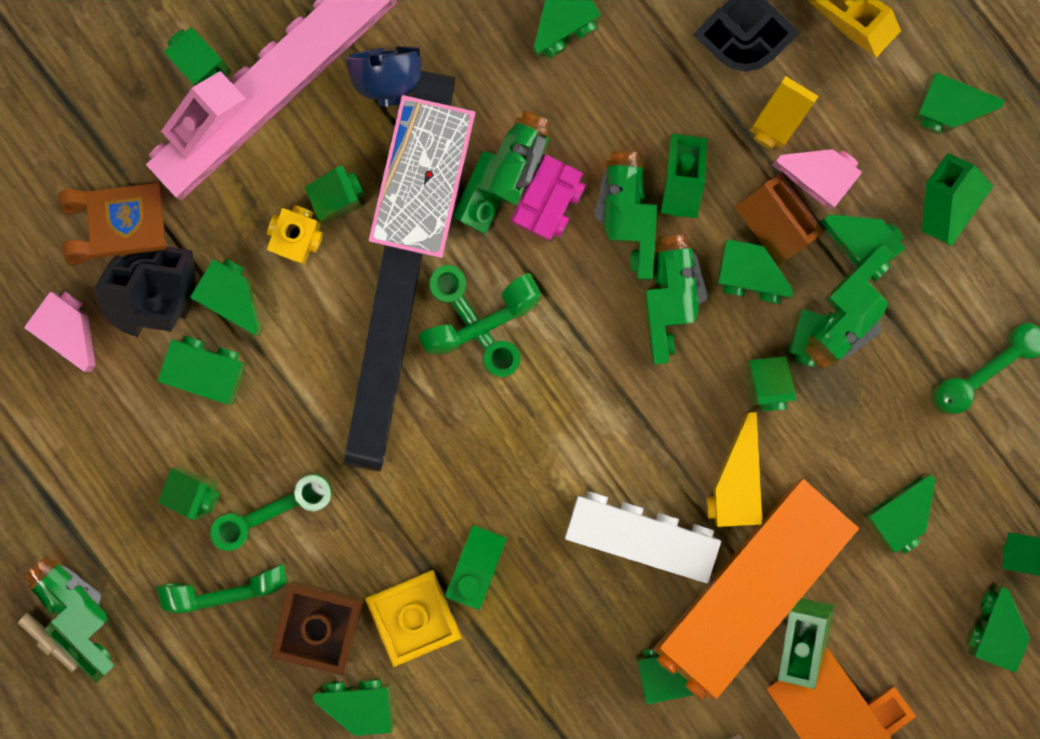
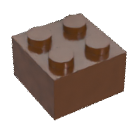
M292 581L288 584L270 658L343 676L347 671L364 598Z

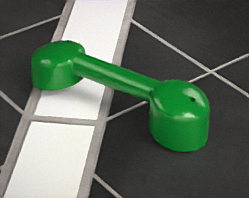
M452 265L438 267L432 273L429 281V290L432 296L438 302L452 304L467 326L479 320L480 318L463 296L466 289V279L463 272ZM490 332L476 338L484 349L482 365L490 376L506 378L518 369L521 362L520 353L512 343L495 341Z
M530 273L524 274L510 283L501 294L506 306L458 331L452 325H440L419 333L418 338L425 352L431 355L448 354L514 318H520L530 313L537 306L541 298V292Z
M1020 323L1013 326L1007 336L1008 348L965 380L959 377L945 378L939 381L931 392V401L934 407L939 412L945 414L963 413L972 405L974 391L1016 359H1034L1040 356V327L1033 323Z
M307 473L299 479L294 492L244 516L237 512L223 513L216 518L211 526L210 536L212 542L221 550L233 551L244 544L249 535V529L299 505L308 511L321 510L327 506L331 499V483L320 473Z
M284 563L250 577V584L200 595L195 594L192 583L157 584L156 590L160 607L163 611L172 614H185L196 610L271 595L285 586L287 575Z

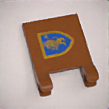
M159 183L86 192L65 189L59 192V203L64 214H75L87 208L89 242L67 240L63 243L62 251L68 265H78L93 258L166 249Z

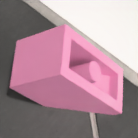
M220 71L191 88L161 132L187 159L233 117L246 98Z
M831 149L780 155L772 164L773 167L829 211L838 204L862 173L856 168L858 162L843 150L839 153Z
M66 291L62 295L50 292L24 328L84 372H92L96 364L89 318L86 313L80 310L83 303Z

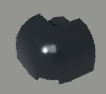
M728 0L693 35L720 62L731 69L748 72L761 69L772 62L800 32L766 0Z
M166 246L165 250L133 253L124 257L114 256L95 285L97 302L102 315L112 326L123 333L135 337L139 336L143 327L172 332L178 319H186L191 308L193 299L190 297L195 288L193 251Z

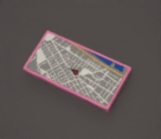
M402 95L369 242L437 258L443 257L475 118L474 111Z

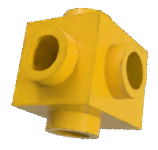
M294 205L292 211L282 208L280 216L274 214L267 230V235L272 236L267 250L273 254L306 265L310 251L317 252L324 232L319 231L321 224L313 220L315 213ZM299 228V236L291 239V232Z

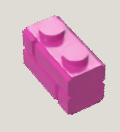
M543 154L541 162L533 174L531 183L527 185L510 223L547 242L551 241L553 235L560 238L570 219L564 215L569 203L572 202L577 205L586 185L580 182L583 173Z

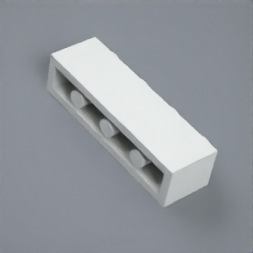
M587 491L585 497L577 495L564 536L566 540L708 584L721 540L713 537L715 530L693 524L692 530L677 526L679 519L658 513L656 519L642 515L644 508L622 502L621 508L606 504L608 497Z

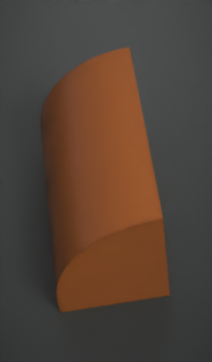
M781 173L735 206L738 213L778 266L824 233V230Z

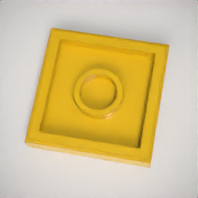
M434 569L365 598L393 667L462 639Z

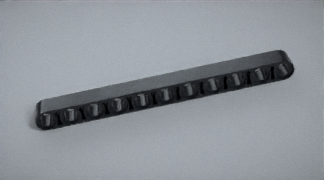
M421 70V77L414 88L413 98L451 106L455 76ZM384 246L345 452V466L377 472L382 470L423 254Z

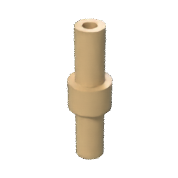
M28 612L19 620L17 624L39 642L37 647L46 655L52 654L72 673L79 667L44 632L46 628Z

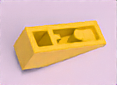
M807 0L850 40L876 58L901 32L893 10L879 0Z
M785 76L773 91L750 128V131L756 134L754 140L771 150L775 146L782 149L813 106L818 95Z
M757 412L744 414L713 485V496H707L706 498L708 519L714 518V525L717 527L762 525Z

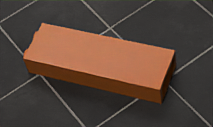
M801 479L794 482L762 520V525H758L653 648L660 655L657 659L659 664L670 673L675 674L678 671L688 680L685 686L699 699L703 700L705 696L708 699H717L859 528L806 480Z

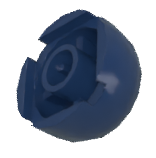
M398 46L396 50L383 51L384 48H377L350 54V57H347V65L353 87L363 97L378 100L379 106L400 104V97L410 94L421 77L419 47Z

